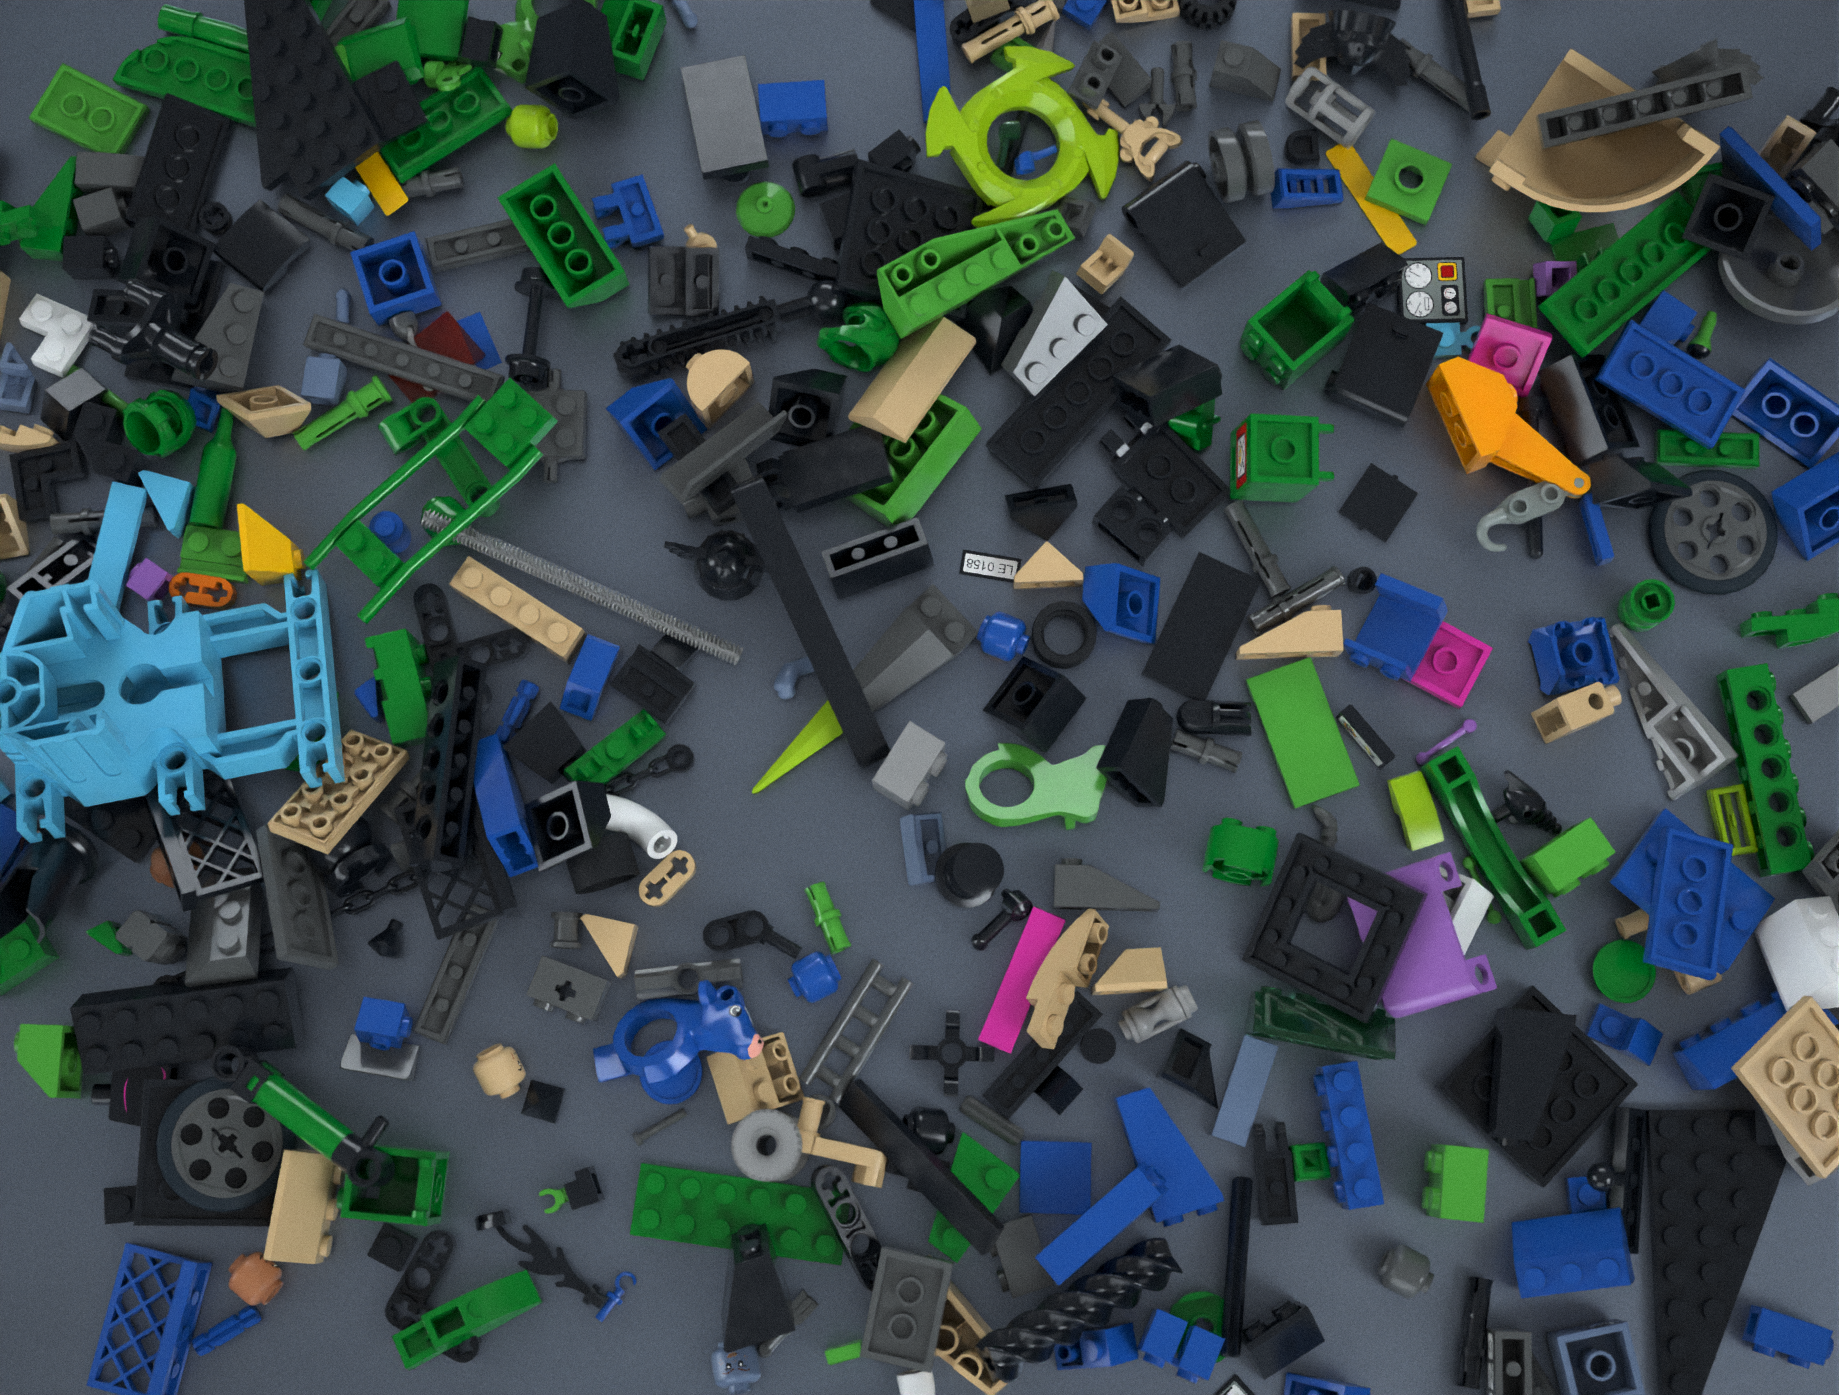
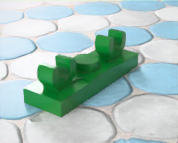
M643 709L568 766L563 774L570 782L578 780L598 782L605 785L662 741L666 733L652 716Z

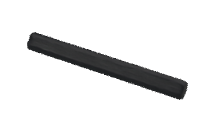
M1242 1176L1235 1177L1232 1180L1221 1332V1337L1225 1340L1220 1350L1221 1356L1229 1358L1240 1357L1242 1346L1253 1186L1251 1178Z

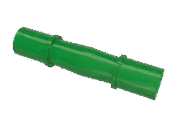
M164 4L160 9L158 15V27L160 30L199 39L249 55L246 28L204 17L201 12H192L169 4Z

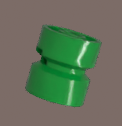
M1655 579L1644 580L1620 598L1617 606L1618 618L1629 630L1646 632L1671 615L1675 606L1674 594L1670 587L1662 581Z

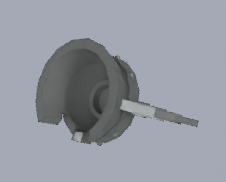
M1717 38L1701 44L1699 49L1667 65H1661L1651 71L1658 78L1654 86L1747 64L1751 84L1756 85L1764 78L1757 73L1760 66L1751 60L1752 56L1741 53L1740 49L1718 48Z

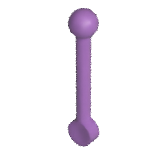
M1472 719L1465 720L1459 730L1427 752L1418 753L1416 756L1417 763L1425 765L1429 762L1430 757L1465 733H1473L1477 728L1476 722Z

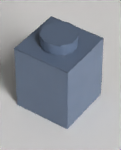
M320 353L318 357L307 356L301 396L304 400L310 402L311 405L326 407L339 405L343 402L348 369L337 356L332 354Z

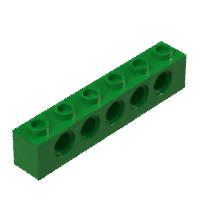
M1768 663L1727 669L1716 675L1731 746L1739 754L1735 759L1739 783L1744 784L1758 848L1755 856L1760 878L1802 871L1814 858V850L1811 842L1807 841L1804 827L1806 826L1807 819L1804 809L1799 807L1797 798L1799 782L1796 774L1791 771L1789 762L1791 746L1789 741L1784 739L1783 735L1784 715L1775 699V676L1772 672H1769ZM1747 695H1752L1757 699V710H1753L1748 706L1746 701ZM1755 728L1764 732L1766 737L1764 744L1759 743L1755 739ZM1763 762L1771 765L1773 769L1772 778L1763 774L1761 769ZM1771 795L1775 796L1780 802L1779 812L1774 811L1769 805ZM1779 829L1784 831L1788 837L1786 847L1782 846L1777 840L1776 835Z

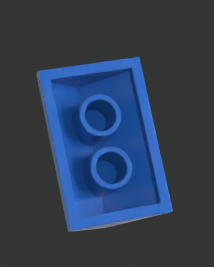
M1771 358L1767 359L1756 369L1743 386L1746 391L1732 414L1809 468L1814 467L1839 438V405Z

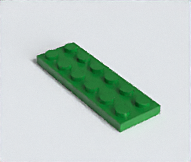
M1678 191L1538 306L1541 312L1581 358L1590 353L1711 250V248L1682 238L1694 209Z
M641 1163L630 1235L730 1249L731 1235L749 1224L761 1225L766 1223L778 1257L842 1265L844 1250L812 1187L770 1181L763 1182L751 1178ZM831 1190L834 1197L845 1195V1192L839 1194ZM849 1203L841 1204L836 1210V1218L840 1223L848 1222Z

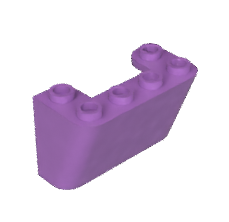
M1451 852L1385 872L1428 895L1382 995L1384 1009L1394 1018H1402L1496 989L1497 985L1486 954L1465 960L1442 892L1462 886ZM1440 864H1442L1447 871V881L1444 880L1441 876L1439 869ZM1348 897L1349 906L1352 908L1359 929L1360 939L1364 943L1377 911ZM1475 967H1478L1482 973V984L1476 978Z

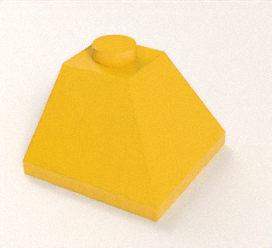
M244 503L237 504L243 571L261 586L284 583L283 575L292 573L297 581L302 580L301 570L306 568V564L303 562L305 560L303 550L299 549L289 538Z

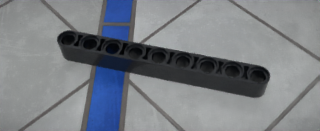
M760 473L730 487L729 489L860 769L886 758L890 752L889 746L762 474Z

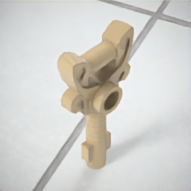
M1102 99L1096 111L1084 102L1082 103L1088 109L1087 114L1096 121L1102 119L1122 134L1120 139V145L1123 148L1120 151L1121 160L1124 163L1134 161L1137 169L1149 182L1154 180L1155 164L1168 148H1177L1183 144L1180 135L1170 130L1159 128L1158 120L1153 116L1147 117L1144 122L1139 119L1129 124L1109 109L1110 104ZM1152 139H1157L1158 141L1145 157L1142 156L1141 152L1146 143Z

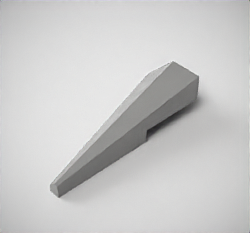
M1622 623L1615 624L1608 630L1609 637L1614 639L1620 655L1618 662L1621 669H1625L1631 684L1629 691L1646 737L1652 740L1659 760L1656 761L1658 769L1664 772L1670 788L1667 793L1672 801L1676 800L1717 775L1735 760L1739 754Z

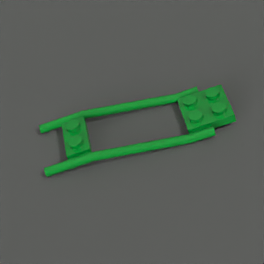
M511 378L500 387L488 402L478 395L455 421L352 508L303 562L314 571L337 546L380 588L375 596L357 614L364 623L368 624L421 566L525 476L544 455L535 446L553 428L558 420ZM466 429L510 471L404 563L361 519Z

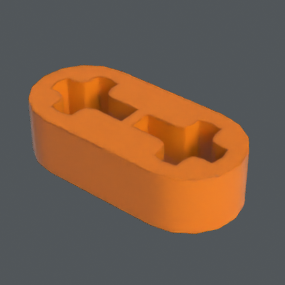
M184 572L175 575L169 583L171 597L182 595L188 606L219 611L227 610L235 604L237 599L235 587L221 577ZM187 581H189V584L199 589L198 593L187 592L184 597L179 588L180 586H186ZM222 586V589L227 592V596L220 597L219 602H217L215 597L207 594L208 590L219 591Z

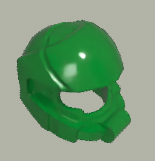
M860 302L850 305L843 310L842 318L846 325L822 328L816 342L817 346L830 355V359L848 369L869 372L873 367L885 364L894 355L899 345V335L887 317L882 304ZM839 340L852 342L856 345L848 346L845 342L840 343Z
M167 389L158 390V392L153 391L145 400H142L141 397L137 398L123 410L124 431L130 443L141 453L157 455L162 459L181 448L192 437L197 423L195 410L189 401L179 393Z

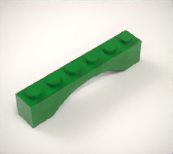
M1457 746L1423 765L1420 770L1468 852L1474 858L1478 869L1525 949L1536 948L1567 931L1549 899L1533 882L1504 839L1486 804L1476 775L1460 748Z

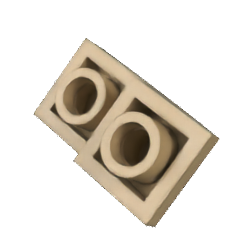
M1111 0L1117 23L1148 22L1180 16L1178 0Z
M20 424L17 432L0 425L1 450L20 453L61 443L53 437L54 432L37 424H34L33 429Z

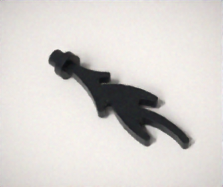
M523 1225L522 1229L529 1235L531 1239L530 1244L517 1241L502 1226L496 1227L499 1234L509 1244L533 1256L532 1262L519 1261V1266L540 1275L564 1274L565 1279L556 1282V1287H568L585 1294L582 1302L588 1306L593 1304L599 1309L604 1304L607 1296L600 1292L601 1287L593 1284L589 1288L572 1270L561 1247L556 1248L557 1257L554 1259L546 1243L529 1226Z

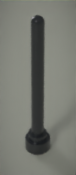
M1540 396L1519 398L1517 402L1518 414L1539 433V420L1542 419V414L1545 413V398ZM1527 479V488L1538 484ZM1542 516L1528 521L1529 554L1533 559H1539L1543 555Z

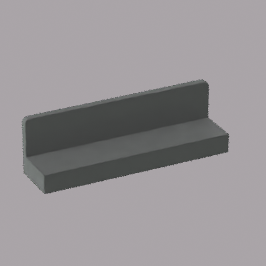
M757 402L663 472L659 481L683 505L777 434L788 413L783 410L773 417L760 402Z

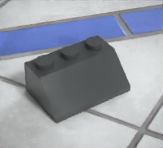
M252 867L239 868L232 871L241 876L255 873ZM213 874L201 888L217 884L221 876ZM260 883L198 901V908L191 910L185 975L186 987L258 979L263 889Z

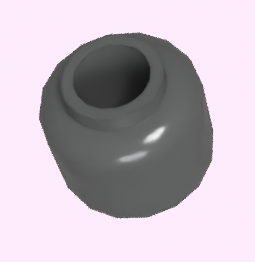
M1403 1244L1396 1246L1394 1249L1389 1247L1384 1253L1377 1269V1273L1381 1275L1382 1285L1407 1299L1414 1298L1420 1291L1426 1293L1434 1278V1274L1429 1272L1430 1261L1428 1257Z

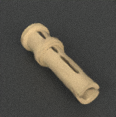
M1038 0L1026 8L1021 6L1014 12L1015 16L969 42L963 43L961 47L969 63L972 64L975 60L1023 33L1025 35H1032L1037 27L1050 20L1055 22L1060 19L1054 2L1052 0Z

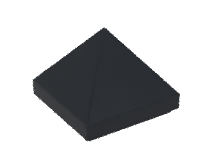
M531 1080L521 1114L556 1123L565 1089Z

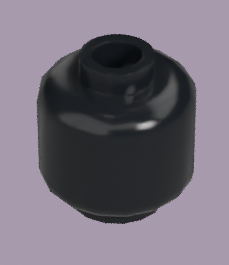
M918 1106L913 1108L909 1115L905 1114L902 1122L935 1155L943 1153L947 1144H952L954 1141L955 1125L953 1122H949L948 1115L943 1109Z

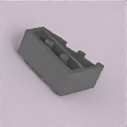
M230 283L194 339L206 345L208 349L216 350L218 362L214 372L206 380H198L192 374L188 375L175 369L171 380L226 394L242 391L264 292Z

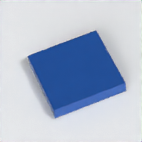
M1021 1140L1019 1213L1083 1215L1091 1207L1092 1143Z

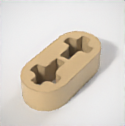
M682 850L673 851L667 855L640 883L638 891L642 901L652 907H660L666 904L694 876L696 862L693 857ZM676 858L680 861L685 858L688 859L685 865L688 869L687 873L683 875L681 872H677L670 879L668 875L675 868L672 864L673 860ZM666 879L668 882L660 890L663 896L660 899L656 897L648 899L647 895L650 891L647 886L650 883L658 885Z

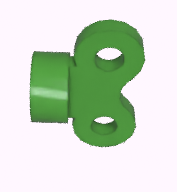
M457 60L450 61L448 65H445L442 61H427L424 65L425 84L428 88H437L440 91L453 90L461 85L460 76L470 71L473 66L458 62Z

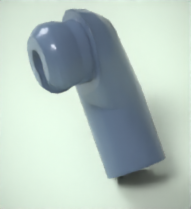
M808 656L787 662L782 666L774 681V689L778 691L780 698L789 699L793 697L796 693L794 685L798 677L815 672Z

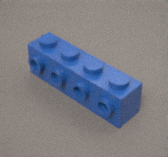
M1351 1061L1316 1067L1317 1075H1313V1082L1317 1096H1321L1324 1109L1320 1110V1120L1323 1131H1328L1330 1146H1327L1326 1149L1329 1165L1335 1168L1337 1181L1333 1182L1336 1201L1341 1203L1342 1209L1347 1210L1383 1205L1384 1198L1358 1062Z

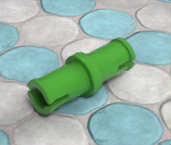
M819 882L806 888L804 892L807 894L816 916L814 919L815 925L821 928L831 955L842 952L845 948H850L852 945L839 919L842 917L839 909H835L825 882Z

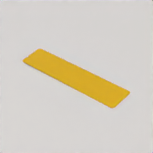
M1338 144L1326 151L1327 158L1335 169H1340L1341 179L1386 246L1399 255L1414 247L1417 241L1399 214L1364 200L1374 177L1354 147L1351 146V148L1346 149L1341 144Z
M378 151L355 167L386 216H389L408 202V197Z

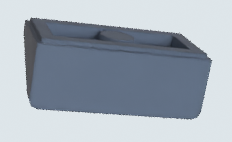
M942 812L917 813L901 817L900 827L909 886L936 883V862L946 849Z

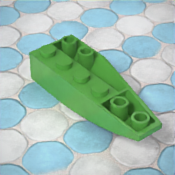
M1057 209L934 238L876 271L883 309L900 339H903L1071 242L1075 237Z

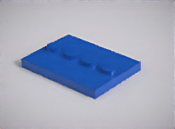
M1666 808L1658 813L1610 880L1613 886L1648 915H1650L1661 830L1668 826L1697 834ZM1732 862L1717 972L1720 975L1730 968L1775 900L1771 894Z

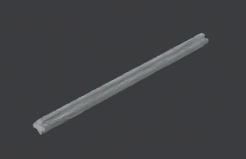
M431 509L428 512L425 510L421 520V527L425 526L426 529L429 527L430 531L433 529V532L437 531L438 534L451 523V518L446 520L447 516L443 519V514L440 517L438 516L439 512L434 515L435 510L430 513ZM471 526L468 529L465 528L453 538V541L457 540V543L461 542L462 545L465 543L466 547L469 545V548L473 547V550L477 549L478 552L481 550V553L485 552V555L489 554V557L492 556L493 559L496 557L497 560L500 559L501 562L504 561L509 566L512 564L513 567L516 566L521 571L524 569L525 573L528 571L529 574L532 573L537 578L540 576V579L544 578L545 582L548 580V583L552 582V585L556 584L557 587L560 585L561 589L564 587V590L568 589V592L572 591L573 594L576 592L577 596L580 594V597L584 596V599L588 598V601L592 599L593 603L596 601V604L600 603V606L604 605V608L608 606V609L612 608V611L615 610L616 613L619 611L620 615L623 613L624 616L627 615L632 620L635 618V621L639 620L640 624L643 622V625L647 624V627L651 626L652 629L655 627L656 631L659 629V632L663 631V634L667 632L668 636L671 634V637L675 636V639L679 637V641L683 639V643L687 641V644L691 642V646L695 644L694 647L698 646L699 650L702 648V651L706 650V653L710 652L711 655L714 653L715 657L718 655V658L722 657V660L726 658V662L730 660V663L734 661V665H736L743 651V647L739 649V645H737L735 648V643L731 646L732 642L730 641L727 644L728 640L723 642L724 638L719 641V636L716 638V635H713L712 637V633L708 635V631L704 633V629L700 632V628L696 630V626L692 629V624L688 627V622L684 625V621L680 623L681 619L676 622L675 617L672 620V615L669 618V614L664 616L665 612L660 615L661 610L656 613L657 609L652 611L653 607L648 609L649 605L644 608L645 603L642 606L641 602L637 604V600L633 603V598L629 601V596L626 599L625 595L621 597V593L617 596L618 591L613 594V589L609 592V587L607 590H605L606 586L601 589L602 584L597 587V582L593 585L594 581L589 583L590 579L585 581L586 577L581 580L582 575L577 578L578 574L573 576L574 572H572L570 575V570L565 573L566 568L561 571L562 567L558 570V565L555 568L553 567L554 563L550 566V561L547 564L546 560L542 562V558L538 561L539 556L534 559V554L530 557V552L528 555H526L527 551L522 554L523 549L518 552L519 548L517 547L514 550V545L512 548H510L511 544L506 547L507 542L502 545V540L498 543L499 539L494 541L495 537L490 539L491 535L486 538L487 533L482 536L483 532L478 534L479 530H477L475 533V528L470 531Z

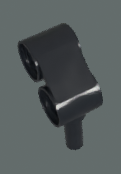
M749 910L713 920L705 926L703 931L705 944L717 953H725L750 944L761 943L764 945L768 943L796 959L802 950L801 946L773 931L774 926L770 925L768 919L756 910ZM751 918H758L763 922L762 932L752 937L746 935L744 930L745 923ZM718 927L727 928L729 932L728 941L721 946H716L711 941V933Z

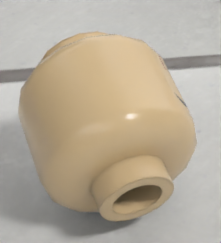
M498 1043L476 1055L477 1062L473 1066V1071L486 1095L493 1096L499 1094L501 1099H504L520 1090L518 1084L524 1079L526 1072L516 1051L512 1047H503L501 1043Z

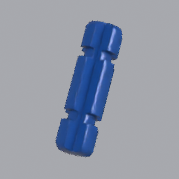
M528 680L520 681L516 689L518 695L517 697H512L501 719L504 723L502 726L498 725L495 734L499 735L503 744H506L517 734L515 733L516 728H521L532 706L529 703L530 700H535L539 691V687Z
M248 1305L238 1311V1315L235 1314L210 1328L208 1333L205 1332L192 1340V1345L199 1356L206 1355L215 1349V1345L217 1347L221 1346L244 1332L245 1327L250 1328L259 1323L261 1315L255 1306Z

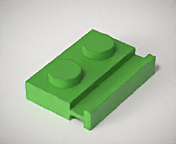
M1519 278L1485 279L1483 282L1485 316L1488 313L1538 329L1535 278H1529L1528 280H1520Z
M186 525L180 554L181 563L177 573L188 572L226 579L229 582L248 584V575L243 571L239 532Z

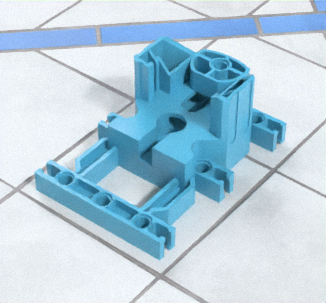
M318 569L305 572L306 579L312 581L310 595H304L305 587L299 585L293 573L283 575L286 601L285 613H280L266 603L202 616L199 610L192 611L182 595L172 597V603L175 606V618L172 622H167L169 619L163 609V602L161 600L147 602L149 634L144 633L140 628L124 619L100 585L92 579L72 585L64 584L53 586L46 590L26 592L19 601L5 643L0 652V749L15 764L16 823L19 833L30 844L41 842L43 837L42 833H37V819L39 815H45L44 819H40V827L46 828L55 839L65 837L64 797L70 796L84 807L145 796L157 784L159 803L170 816L180 814V808L177 805V790L180 787H187V790L184 791V797L190 804V810L205 809L204 769H209L226 780L287 768L298 754L300 774L310 788L323 785L322 778H317L316 762L318 760L328 759L329 763L323 764V772H328L335 783L345 782L327 585ZM289 645L296 719L227 732L221 658ZM319 674L316 678L309 680L313 675ZM325 735L320 741L314 742L317 737ZM184 763L183 766L175 769L179 764Z

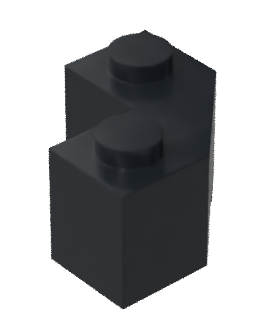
M84 401L73 433L93 471L108 484H112L113 481L142 488L143 482L138 472L148 470L151 460L139 450L121 446L125 435L124 415L117 409Z

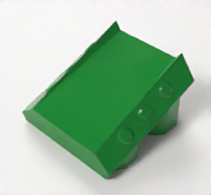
M408 17L343 37L336 43L337 45L342 44L346 48L353 82L396 60L400 62L411 86L416 84L419 79L425 77L411 22Z

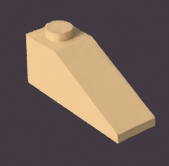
M1330 605L1312 606L1311 611H1305L1240 646L1235 653L1236 660L1338 657L1344 651L1341 610H1331Z

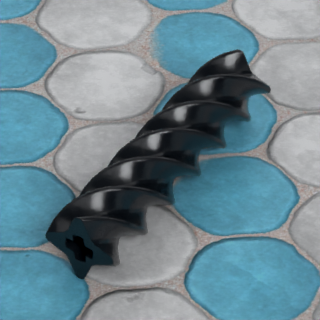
M1165 1238L1143 1240L1132 1246L1124 1256L1115 1257L1105 1262L1094 1274L1085 1275L1077 1279L1066 1291L1047 1297L1036 1309L1019 1314L1005 1328L989 1332L975 1345V1349L985 1363L993 1382H995L996 1378L1004 1383L1014 1382L1020 1377L1025 1362L1032 1364L1047 1362L1051 1357L1055 1344L1065 1346L1076 1344L1081 1338L1085 1325L1091 1327L1105 1326L1111 1318L1114 1307L1121 1309L1134 1308L1140 1300L1143 1289L1149 1291L1163 1290L1169 1282L1171 1272L1183 1273L1182 1269L1173 1258Z

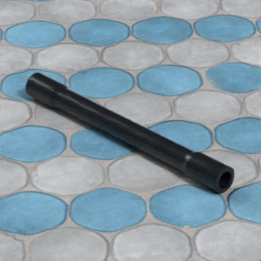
M1447 0L1466 85L1465 93L1472 120H1482L1491 115L1486 88L1481 78L1464 0Z

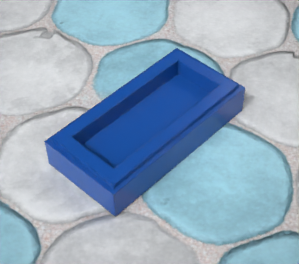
M1592 493L1585 494L1578 505L1595 563L1598 566L1609 564L1615 556L1600 505L1593 504Z

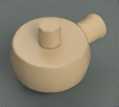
M689 224L684 228V232L689 237L686 246L717 247L716 241L712 236L704 232L697 233L693 224Z

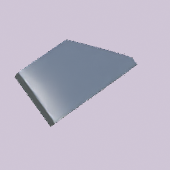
M6 342L0 360V371L2 372L0 379V410L30 414L36 393L37 381L12 343Z

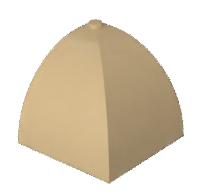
M1570 48L1497 156L1489 172L1494 174L1491 181L1504 190L1509 191L1512 186L1532 199L1553 207L1578 212H1610L1643 205L1678 188L1694 176L1712 158L1720 146L1702 132L1676 117L1542 150L1536 121L1538 114L1636 91Z

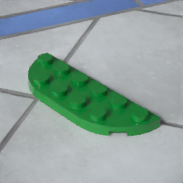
M164 37L157 39V43L141 51L139 49L133 51L122 62L112 79L116 85L164 99L165 94L169 93L228 117L233 121L256 127L248 54L191 37Z

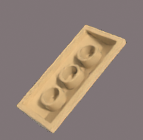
M940 317L904 337L894 355L885 363L848 415L849 420L906 443L976 344L975 337L945 317Z

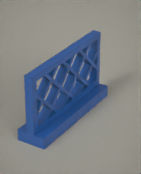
M126 1243L86 1386L118 1395H177L213 1262L192 1259L134 1243ZM135 1253L144 1255L150 1266V1269L136 1277L131 1267ZM155 1258L161 1259L162 1261L157 1264ZM171 1262L180 1264L181 1268L178 1279L168 1286L160 1269ZM154 1274L161 1291L147 1299L140 1282ZM133 1288L140 1305L126 1312L121 1302L123 1294ZM165 1296L170 1306L168 1316L158 1321L151 1304ZM144 1310L151 1327L138 1335L130 1318ZM123 1323L131 1340L116 1348L112 1339L113 1330ZM155 1332L160 1345L158 1352L149 1357L141 1340ZM134 1345L141 1363L128 1371L120 1354ZM113 1359L121 1376L112 1382L100 1380L104 1364ZM145 1368L150 1378L147 1392L137 1390L131 1378L132 1375ZM124 1381L126 1387H125V1386L118 1385V1384H120V1383H122V1382Z

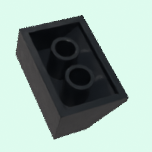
M1572 354L1538 371L1541 380V391L1550 403L1553 411V422L1560 430L1564 439V451L1574 465L1592 464L1601 461L1603 455L1625 453L1640 447L1620 395L1594 380L1606 360L1604 354H1587L1583 358L1579 354Z

